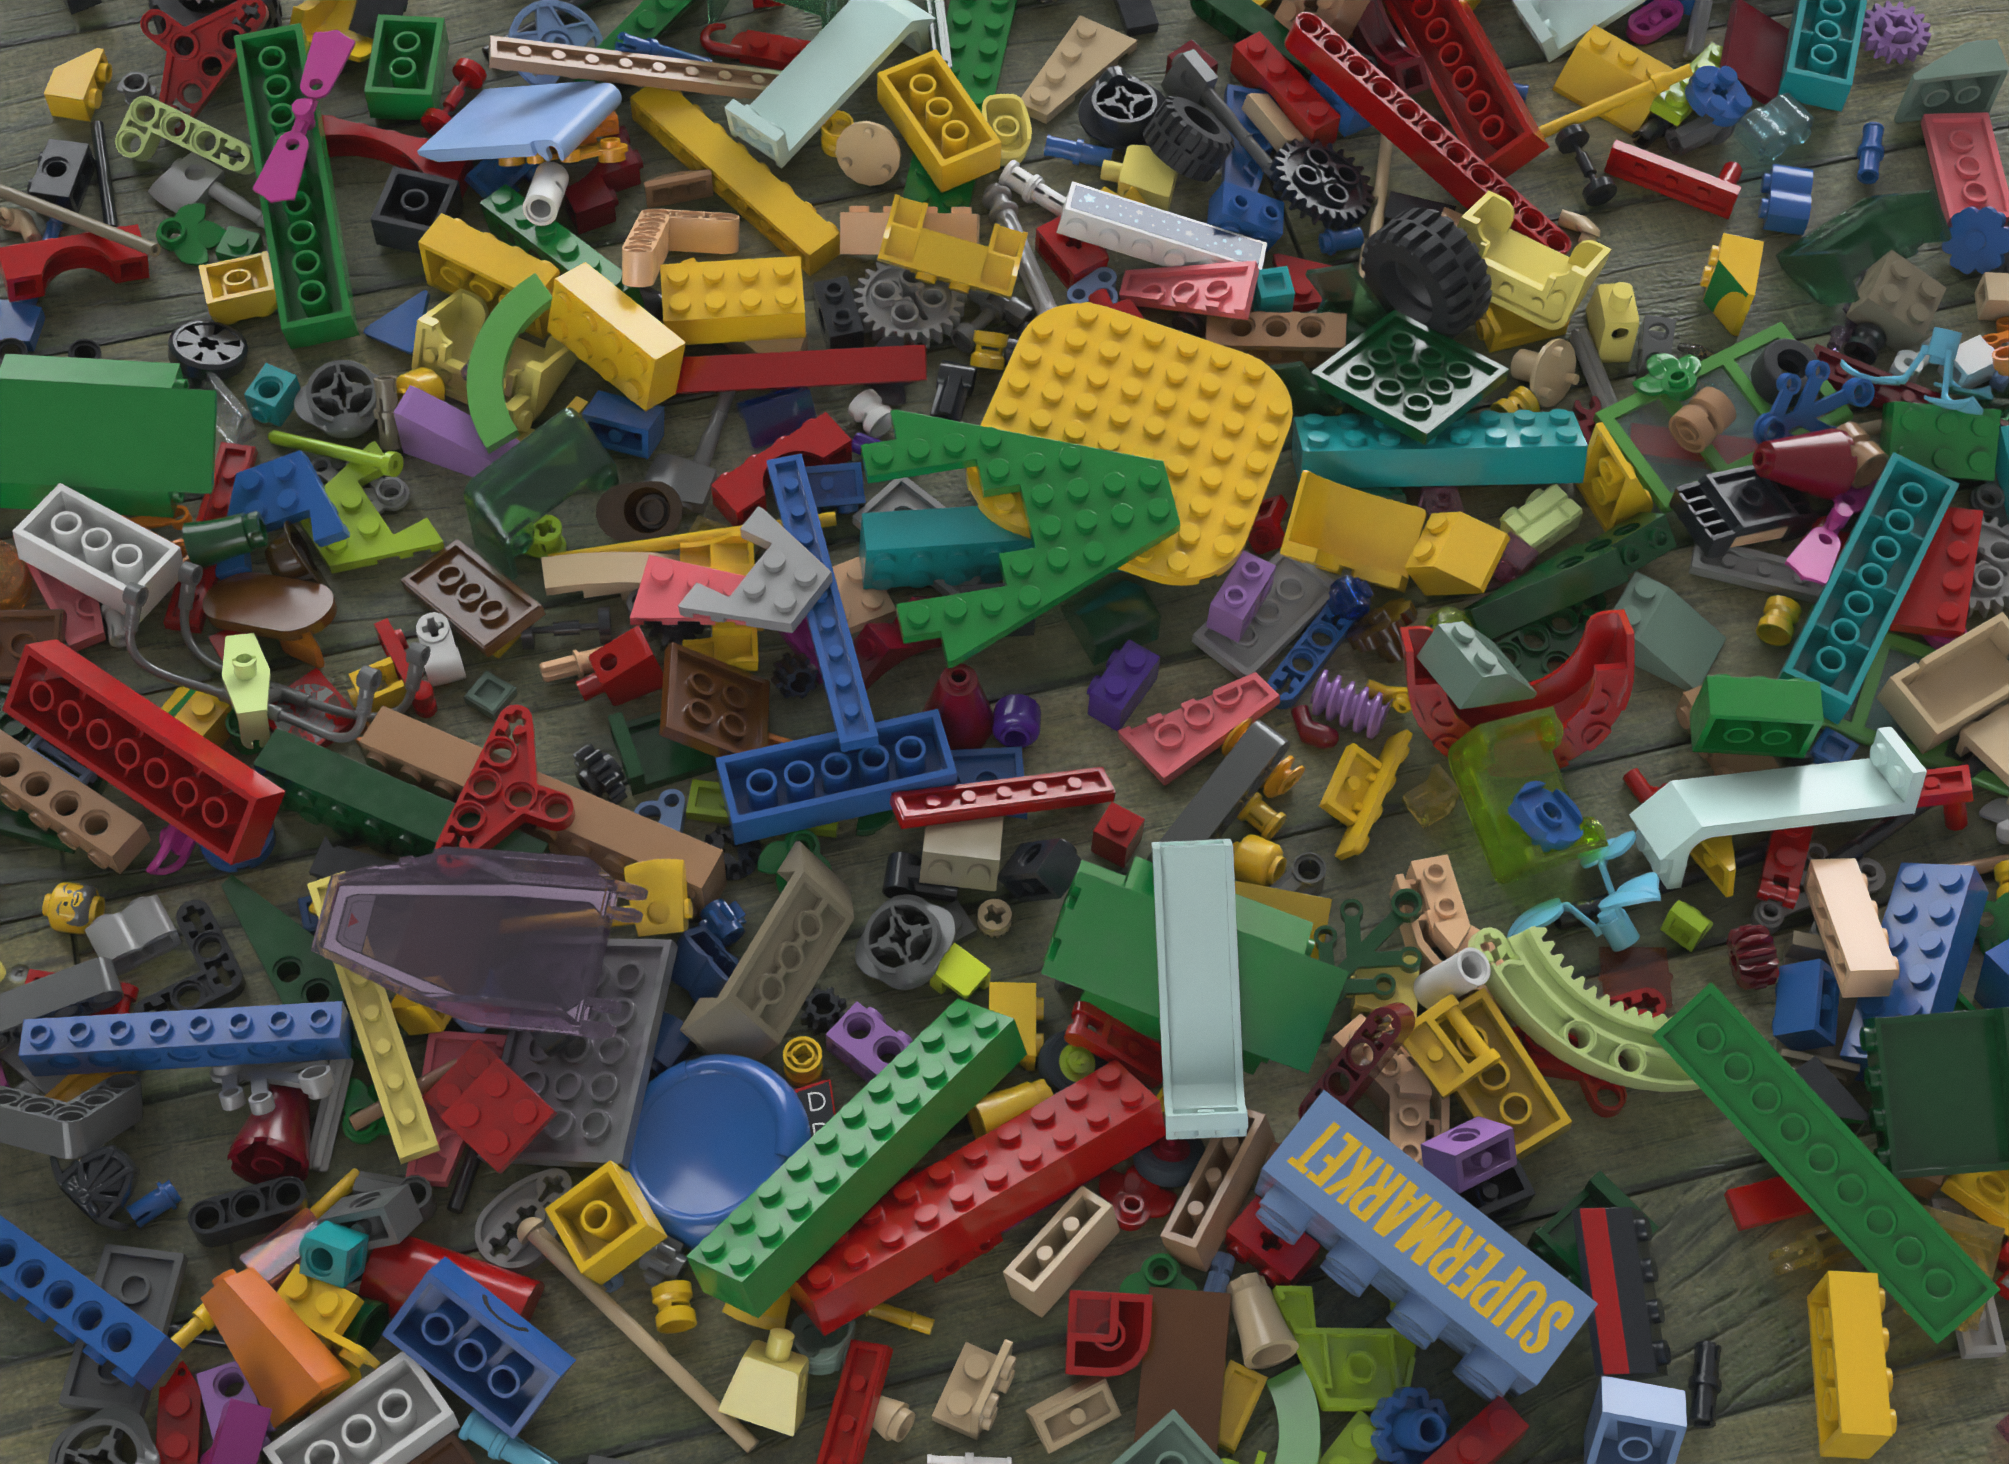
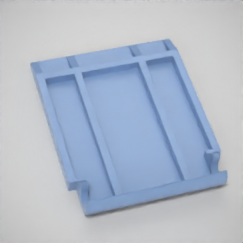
M595 81L483 89L417 152L419 156L437 162L535 156L537 153L549 162L552 159L549 146H553L558 151L561 161H564L621 104V93L610 83L595 84Z

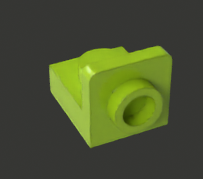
M1678 900L1670 909L1660 930L1692 952L1712 928L1713 922L1695 907Z

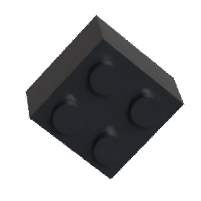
M393 166L370 218L376 244L421 254L418 241L441 213L453 219H459L464 207L459 181Z

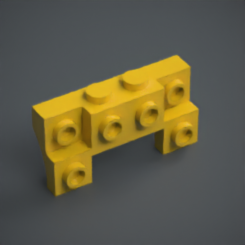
M895 194L877 261L910 270V272L916 274V280L924 283L935 284L936 280L950 283L948 288L959 293L968 294L970 289L974 291L980 290L1008 299L1011 298L1028 232H1020L995 223L989 245L984 246L922 228L928 203L917 202Z
M731 531L723 536L706 541L680 543V561L746 576L754 567V543L743 539L741 531ZM715 622V625H711L712 637L683 640L684 647L744 671H758L757 631H764V629L746 625H735L734 622Z

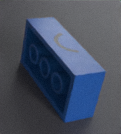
M444 1257L427 1271L382 1333L385 1338L512 1439L530 1423L576 1361V1359L447 1257Z

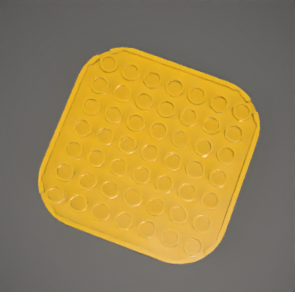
M1084 302L1066 304L1049 309L1027 325L1017 342L980 426L994 427L1000 430L1164 461L1181 523L1180 530L1117 569L1161 584L1186 586L1199 584L1201 579L1217 575V577L1222 575L1241 556L1287 439L1293 412L1291 398L1285 384L1275 371L1262 360L1244 352L1106 306ZM976 466L966 468L968 491H971L980 511L998 526L1031 539L1020 492L983 498Z

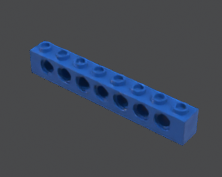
M343 1001L24 1019L18 1056L34 1077L351 1059L354 1023Z

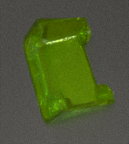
M1553 706L1479 724L1449 748L1448 761L1491 873L1501 884L1524 879L1594 854L1609 846L1602 824L1592 816L1582 817L1583 822L1579 825L1580 831L1584 830L1583 835L1571 848L1565 850L1551 849L1549 852H1543L1540 845L1532 844L1531 837L1508 813V807L1513 802L1515 794L1530 781L1544 782L1546 784L1542 788L1550 792L1557 788L1571 799L1552 753L1560 745L1564 733L1563 725L1557 718Z

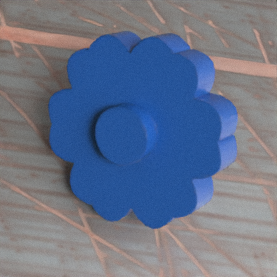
M1971 206L1954 214L1951 218L1953 227L1945 229L1942 233L1944 240L1942 250L1947 254H1952L1950 265L1959 269L1964 274H1969L1976 270L1984 274L2001 267L2005 262L2003 254L2009 252V227L2004 226L2006 223L2005 214L1991 206L1980 210Z
M1422 1387L1396 1388L1392 1397H1382L1378 1400L1376 1409H1374L1370 1417L1373 1426L1377 1428L1371 1435V1444L1376 1449L1380 1460L1391 1461L1392 1464H1422L1450 1439L1446 1429L1451 1423V1418L1448 1412L1445 1411L1443 1401L1440 1399H1429L1427 1390Z

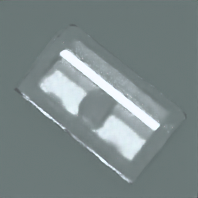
M207 372L200 390H216V428L229 443L243 445L256 437L257 432L251 414L214 372Z

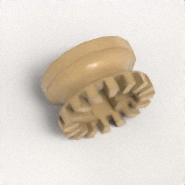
M990 899L982 903L978 909L977 917L979 930L991 938L993 936L998 938L1000 935H1005V932H1008L1011 927L1012 911L1010 906L1000 899ZM989 911L994 912L996 915L1003 914L1000 924H996L993 920L986 921Z

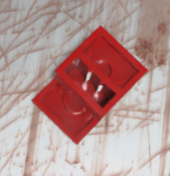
M479 1038L422 1097L441 1115L440 1118L500 1174L558 1114Z

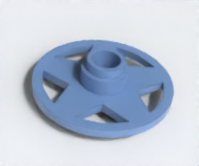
M540 0L529 4L514 18L508 33V38L585 47L592 38L594 39L595 47L603 41L596 24L586 13L572 4L559 0ZM554 9L567 12L581 22L564 25ZM535 11L536 30L517 32L522 20ZM518 71L530 85L555 84L560 77L546 74H536L535 77L532 73Z

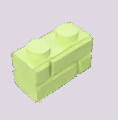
M1557 484L1551 485L1544 491L1541 488L1536 489L1527 498L1525 505L1519 509L1515 506L1511 507L1500 518L1501 525L1499 530L1507 533L1510 537L1506 548L1512 550L1513 555L1524 565H1527L1579 526L1583 515L1582 508L1573 499H1569L1567 494Z

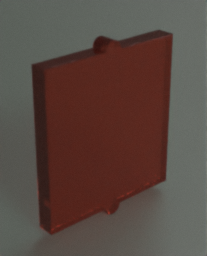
M1599 947L1601 972L1598 975V980L1602 982L1603 996L1608 994L1610 997H1614L1640 988L1650 987L1662 993L1666 1000V1008H1672L1670 982L1673 979V975L1669 973L1666 947H1628L1614 952L1611 947ZM1643 998L1639 1008H1655L1656 1003H1648L1646 998Z

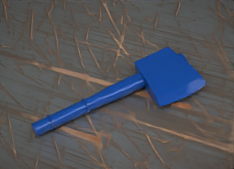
M50 217L49 221L46 222L47 227L42 240L58 238L60 231L63 230V222ZM39 297L18 302L0 299V340L10 337L17 338L24 342L27 351L35 350L46 319L42 307L36 306Z

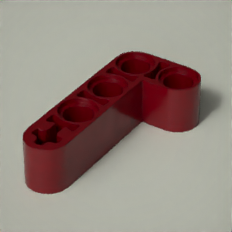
M1396 1002L1376 1008L1369 1014L1301 1102L1298 1108L1299 1120L1323 1090H1325L1372 1127L1369 1121L1353 1107L1412 1033L1415 1027V1016L1409 1006ZM1390 1024L1394 1028L1392 1030L1384 1032L1383 1034L1379 1033L1385 1031ZM1365 1043L1373 1051L1372 1062L1364 1056L1363 1046ZM1341 1073L1345 1074L1350 1081L1349 1091L1341 1085Z

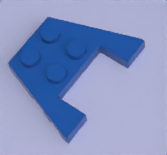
M301 450L236 473L227 517L242 512L248 514L259 511L266 525L267 532L284 527V522L287 520L293 524L311 517L313 540L320 547L350 537L349 530L338 516L339 512L324 490L325 487L308 456ZM246 553L217 563L216 577L223 580L235 574L252 572L251 555Z

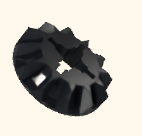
M718 825L710 835L706 834L704 842L723 850V852H725L726 841L733 847L740 846L737 849V862L729 853L724 854L727 880H739L755 871L758 858L762 853L760 840L735 845L730 826L721 827Z

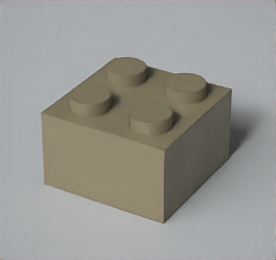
M1890 250L1868 269L1846 317L1857 325L1867 322L1879 326L1886 334L1887 341L1885 344L1898 353L1901 350L1909 349L1925 336L1947 288L1898 253Z

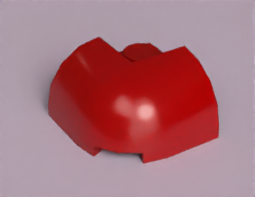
M1069 1290L1065 1374L1108 1377L1123 1375L1136 1367L1147 1353L1151 1338L1153 1295Z

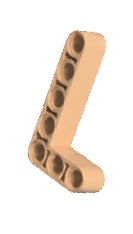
M672 209L642 210L622 247V284L630 287L652 286L660 272V264L664 263L669 251L714 254L737 253L739 251L740 217L736 214Z

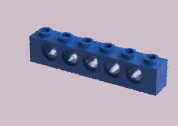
M0 1215V1291L14 1302H17L21 1296L29 1301L24 1309L41 1322L45 1323L49 1317L55 1320L58 1324L53 1330L72 1345L78 1338L87 1344L82 1352L99 1365L103 1366L107 1360L116 1365L111 1373L132 1388L136 1382H139L150 1391L183 1349L160 1330ZM13 1257H15L14 1260L7 1266L8 1262ZM43 1277L41 1283L35 1287L38 1280ZM70 1298H72V1300H71V1302L69 1303V1305L66 1306L65 1308H63L64 1305H65V1303H66ZM101 1319L99 1325L96 1328L92 1329L95 1322ZM131 1339L129 1346L121 1351L122 1346Z

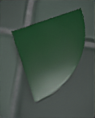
M893 810L858 817L856 836H871L876 831L892 823L896 818Z

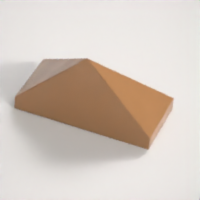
M711 170L672 171L644 182L647 209L713 196Z

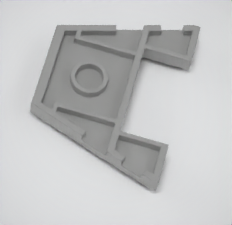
M758 506L740 528L741 537L767 549L766 552L729 597L700 583H696L678 605L680 615L693 618L694 614L710 616L711 621L723 623L727 619L745 621L746 626L793 633L833 582L832 572L770 514Z

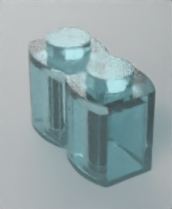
M1784 93L1771 100L1764 107L1757 108L1741 118L1737 124L1734 137L1758 162H1763L1769 158L1773 160L1778 158L1785 151L1786 147L1794 144L1800 145L1805 142L1811 135V127L1815 118L1790 93Z

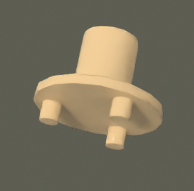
M870 121L855 122L845 128L837 140L835 153L838 164L844 173L857 183L868 186L883 184L890 180L900 167L901 151L899 143L891 131L884 125Z
M1561 338L1550 340L1542 347L1539 353L1520 349L1516 352L1511 362V375L1513 378L1529 382L1531 392L1537 398L1539 405L1543 407H1551L1558 404L1565 397L1571 384L1577 385L1580 379L1579 375L1575 374V350L1570 342Z

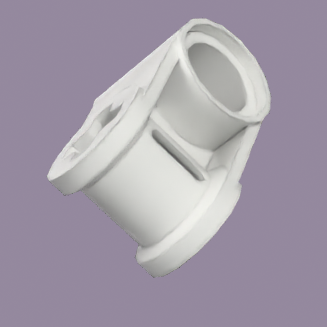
M436 612L423 615L417 622L416 632L419 642L429 646L431 650L429 660L424 666L428 682L432 687L466 679L458 646L456 647L447 618ZM437 633H438V636H436V637H432V636H431V635H433V634H437Z

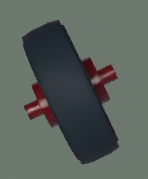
M1166 1136L1133 1154L1134 1166L1143 1178L1153 1184L1163 1187L1186 1186L1205 1152V1146L1200 1138L1166 1140Z

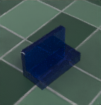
M807 387L787 388L736 403L739 417L745 421L750 443L754 448L772 444L778 438L788 436L799 429L808 419L817 417L811 392Z

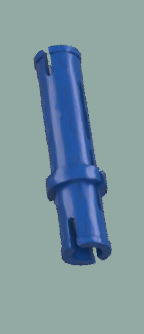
M621 32L617 38L623 40V43L615 42V51L712 62L711 58L659 44L658 40L650 37L642 39Z

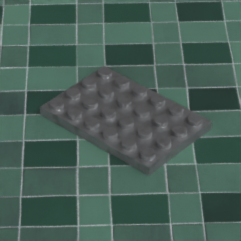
M531 938L529 950L542 963L569 1009H573L588 998L589 1001L582 1026L583 1034L551 1057L547 1056L539 1047L525 1024L510 1023L502 1060L558 1113L511 1164L600 1168L611 1160L623 1169H628L678 949L673 940ZM478 1154L477 1157H478L480 1160H482L484 1163H487V1162Z

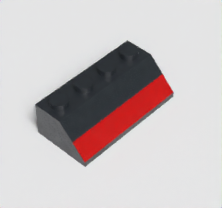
M1633 1207L1573 1209L1572 1215L1583 1291L1598 1303L1588 1317L1596 1376L1601 1377L1602 1375L1629 1381L1668 1376L1667 1365L1671 1364V1351L1667 1340L1662 1338L1660 1323L1665 1321V1312L1660 1298H1656L1654 1282L1658 1281L1659 1274L1656 1261L1653 1257H1650L1648 1241L1652 1240V1228L1648 1217H1644L1642 1211Z

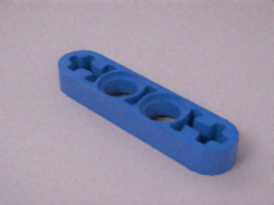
M1337 596L1328 601L1270 676L1267 683L1275 691L1282 689L1287 683L1288 678L1292 680L1289 691L1280 695V704L1274 708H1291L1344 641L1347 631L1355 625L1358 616V606L1351 598ZM1342 610L1346 611L1347 616L1343 615L1335 627L1332 624L1335 613L1339 614ZM1317 633H1324L1330 637L1332 642L1327 646H1319L1313 642L1312 636ZM1303 658L1311 663L1312 668L1306 672L1298 671L1293 667L1292 662Z

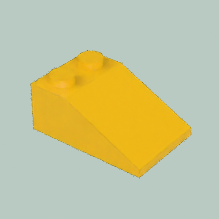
M1603 422L1597 423L1587 448L1583 483L1575 484L1604 532L1639 512L1651 513L1653 501L1649 492L1643 489L1636 477L1633 466L1626 461Z

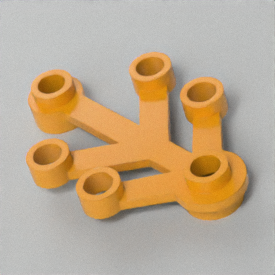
M604 138L596 143L579 145L561 162L573 163L597 156L598 161L601 163L621 162L626 159L625 152L628 151V145L621 143L620 138ZM556 149L550 150L552 153L551 160L560 159ZM538 153L535 156L526 157L528 164L547 162ZM525 157L498 158V165L504 167L519 166L526 163Z

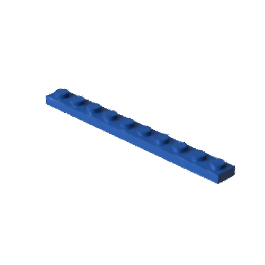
M802 454L766 460L767 471L782 526L832 572L833 582L808 612L806 619L841 752L879 745L877 729Z

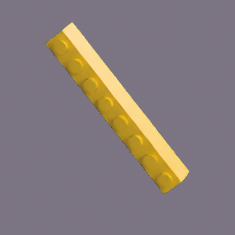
M645 86L630 97L632 119L688 169H710L713 191L788 257L800 256L801 269L809 276L840 255V232L832 222L825 221L817 214L812 204L801 200L788 183L777 179L765 163L758 162L753 158L742 143H736L727 135L725 129L719 123H713L705 116L703 110L697 104L689 102L680 90L671 91Z

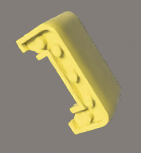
M1488 191L1461 217L1457 227L1464 229L1468 234V239L1472 243L1475 242L1480 251L1478 253L1481 259H1485L1488 266L1486 272L1487 275L1491 276L1492 281L1490 288L1492 290V297L1490 302L1546 329H1560L1569 321L1604 267L1612 249L1598 242L1586 240L1579 243L1572 251L1571 256L1568 257L1510 229L1515 214L1513 206L1504 197Z
M460 288L420 317L416 325L412 370L421 367L433 370L444 381L445 395L465 404H468L466 384L471 351L477 335L489 316L488 307L481 297ZM552 335L548 338L545 348L518 337L511 349L512 353L504 378L503 387L506 403L518 393L530 396V411L533 413V421L541 415L578 359L576 354Z

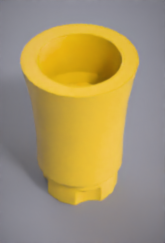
M1038 1079L1031 1083L1027 1081L1010 1088L987 1093L967 1113V1118L975 1138H980L1053 1096V1092L1045 1079Z

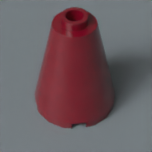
M1834 428L1764 441L1759 444L1752 456V464L1760 477L1827 500L1837 499V495L1845 494L1850 489L1855 479L1858 465L1857 456H1852L1850 445H1855L1853 439L1846 431Z
M962 663L953 668L946 667L937 680L922 712L938 709L950 750L981 749L993 732V710L972 667Z
M268 1084L269 1091L272 1092L275 1101V1109L264 1115H253L251 1112L232 1143L227 1160L231 1159V1170L234 1174L254 1185L283 1176H294L304 1181L310 1169V1098L308 1094L303 1093L301 1088Z

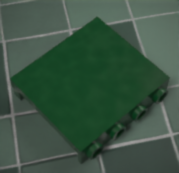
M2009 1007L1863 1019L1864 1027L1860 1028L1859 1039L1862 1050L1867 1051L1868 1067L1864 1070V1082L1867 1091H1871L1873 1108H1870L1868 1113L1870 1115L1869 1125L1871 1130L1876 1132L1878 1148L1874 1149L1873 1154L1898 1180L2009 1170Z

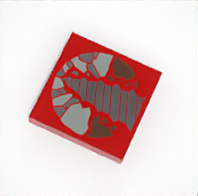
M317 667L288 686L310 694L313 699L354 710ZM283 700L272 703L282 707L289 714L337 733L349 732L356 723V720L328 714L310 707L305 709ZM268 719L269 729L272 733H274L276 728H279L324 748L334 743L284 721L276 722Z

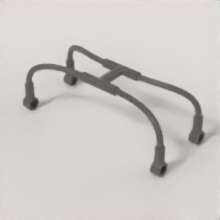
M185 561L178 571V581L181 582L178 608L180 609L182 637L188 649L197 659L222 674L223 664L203 652L194 641L190 631L189 611L193 609L195 590L202 579L203 568L200 565ZM130 582L125 587L122 595V600L126 604L123 630L125 631L126 647L133 661L143 670L157 678L218 697L219 701L232 705L225 687L221 689L167 672L148 662L139 653L135 643V633L138 632L141 609L148 599L149 591L143 585ZM413 642L409 646L406 653V662L409 663L405 682L406 695L403 701L392 710L403 714L411 706L416 692L420 690L423 668L430 657L431 650L429 646L418 642ZM367 665L360 669L356 679V684L359 687L356 711L313 699L310 694L270 680L268 719L276 722L284 721L333 742L345 743L353 741L363 731L366 721L372 722L378 713L371 712L375 691L381 683L382 672ZM283 700L305 709L310 707L328 714L356 720V723L349 732L337 733L289 714L282 707L272 703Z

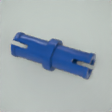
M1869 122L1863 126L1862 144L1857 149V158L1859 159L1857 179L1863 184H1872L1879 179L1880 161L1883 160L1885 152L1882 146L1884 126L1879 122Z
M1048 134L1044 156L1073 161V165L1078 166L1079 163L1102 167L1104 159L1111 161L1113 148L1084 143V139L1078 138L1077 141Z

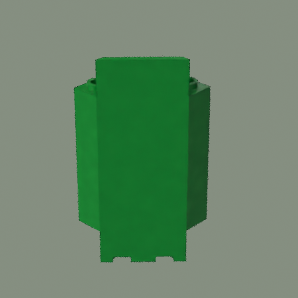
M5 354L0 367V508L34 510L61 483L119 515L174 518L178 503H183L185 493L212 494L214 488L217 421L216 390L189 389L188 380L183 379L180 363Z
M1135 856L1127 875L1124 876L1081 860L1062 904L1043 960L1045 962L1041 974L1083 989L1079 1001L1091 1003L1137 1032L1161 1041L1153 862ZM1235 894L1243 1072L1254 1075L1261 1062L1267 1064L1270 1059L1309 1074L1349 971L1310 957L1315 945V940L1309 938L1313 922Z

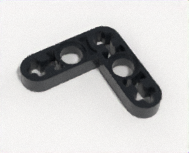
M194 899L186 901L179 907L176 914L180 930L201 971L143 998L134 1007L133 1013H144L155 1010V1012L170 1011L166 1004L170 1000L175 1011L213 1009L236 999L244 991L246 985L244 975L206 902ZM195 913L200 917L205 929L200 934H198L190 918ZM210 942L221 944V951L215 957L205 958L200 955L201 949L205 944ZM224 966L232 985L225 987L216 969ZM195 990L200 993V999L195 1005L184 1007L179 1004L180 997L186 991Z

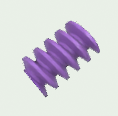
M1325 669L1320 675L1310 699L1313 715L1319 716L1326 709V720L1332 722L1340 714L1339 724L1341 727H1346L1353 720V732L1360 733L1367 726V738L1373 739L1385 723L1393 698L1384 706L1382 705L1383 693L1381 692L1370 700L1368 699L1369 687L1365 686L1359 694H1356L1355 681H1351L1345 688H1342L1341 675H1338L1330 683L1328 682V670Z

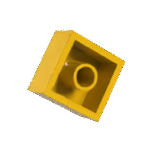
M611 1160L545 1208L580 1273L600 1285L606 1283L668 1237L631 1173Z

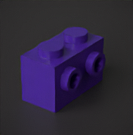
M1130 639L1121 650L1115 649L1107 661V670L1102 677L1096 675L1087 689L1086 694L1089 695L1088 715L1118 732L1157 680L1160 656Z

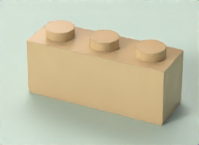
M1081 1186L1003 1271L1011 1298L1043 1318L1120 1232L1113 1205L1084 1186Z

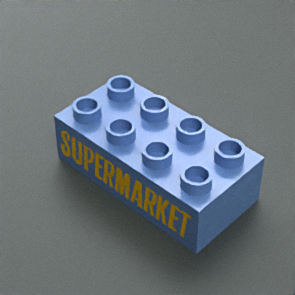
M1323 1090L1261 1170L1254 1190L1262 1198L1259 1202L1261 1207L1255 1213L1256 1217L1274 1234L1291 1245H1294L1305 1232L1327 1249L1329 1253L1320 1265L1321 1269L1351 1294L1360 1297L1368 1285L1371 1284L1392 1302H1395L1396 1306L1386 1317L1389 1324L1413 1344L1424 1350L1427 1349L1431 1342H1435L1437 1338L1463 1357L1452 1371L1453 1374L1469 1389L1490 1403L1498 1395L1503 1397L1506 1392L1513 1398H1516L1537 1386L1598 1305L1596 1301L1325 1090Z

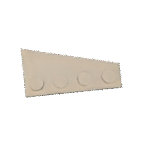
M1080 15L1021 97L1029 117L1047 124L1070 105L1080 91L1084 88L1088 90L1096 82V78L1107 68L1117 66L1118 60L1125 54L1130 55L1135 51L1137 40Z

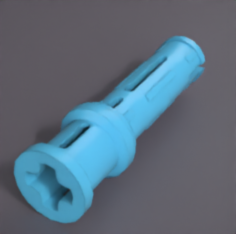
M476 1409L470 1413L460 1429V1439L464 1441L472 1440L486 1449L488 1457L493 1460L504 1459L511 1464H559L518 1436L512 1439Z

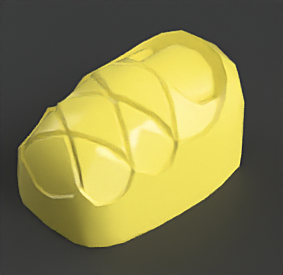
M1015 94L990 95L983 101L982 115L1001 141L1000 166L1006 167L1012 160L1021 163L1028 152L1032 135L1031 122L1024 101Z

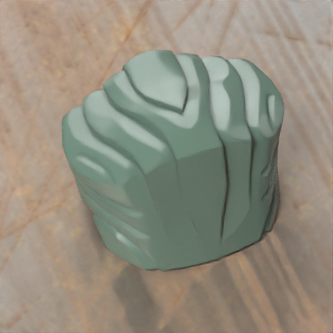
M805 1312L793 1320L791 1332L795 1335L791 1351L805 1355L809 1359V1374L825 1375L840 1370L842 1365H844L851 1339H854L855 1319L826 1336L820 1332Z

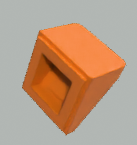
M310 631L302 634L303 639L280 640L285 653L319 669L324 667L325 661L320 646Z

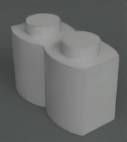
M158 895L138 897L131 901L122 912L101 915L85 929L97 956L110 958L113 961L117 976L130 972L146 960L154 959L170 952L182 943Z

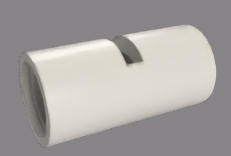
M544 162L535 171L523 203L525 217L535 225H549L557 217L569 182L568 172L562 165L556 162Z
M1472 947L1465 948L1420 974L1414 981V994L1419 1003L1427 1009L1450 994H1453L1458 999L1488 981L1491 973L1489 961L1478 949Z

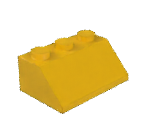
M1594 24L1576 45L1555 82L1553 91L1584 108L1648 81L1649 76L1661 71L1667 73L1674 69ZM1651 93L1599 115V117L1632 135L1633 132L1648 122V117L1653 113L1649 109L1653 100L1658 95Z

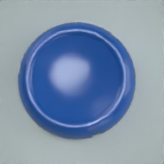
M709 1054L692 1060L688 1059L668 1068L647 1084L629 1167L625 1170L631 1173L666 1235L684 1243L683 1248L694 1249L811 1138L808 1117L801 1100L793 1088L778 1073L756 1060L733 1054Z

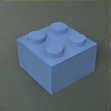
M1601 1375L1584 1432V1464H1675L1687 1429L1685 1391Z

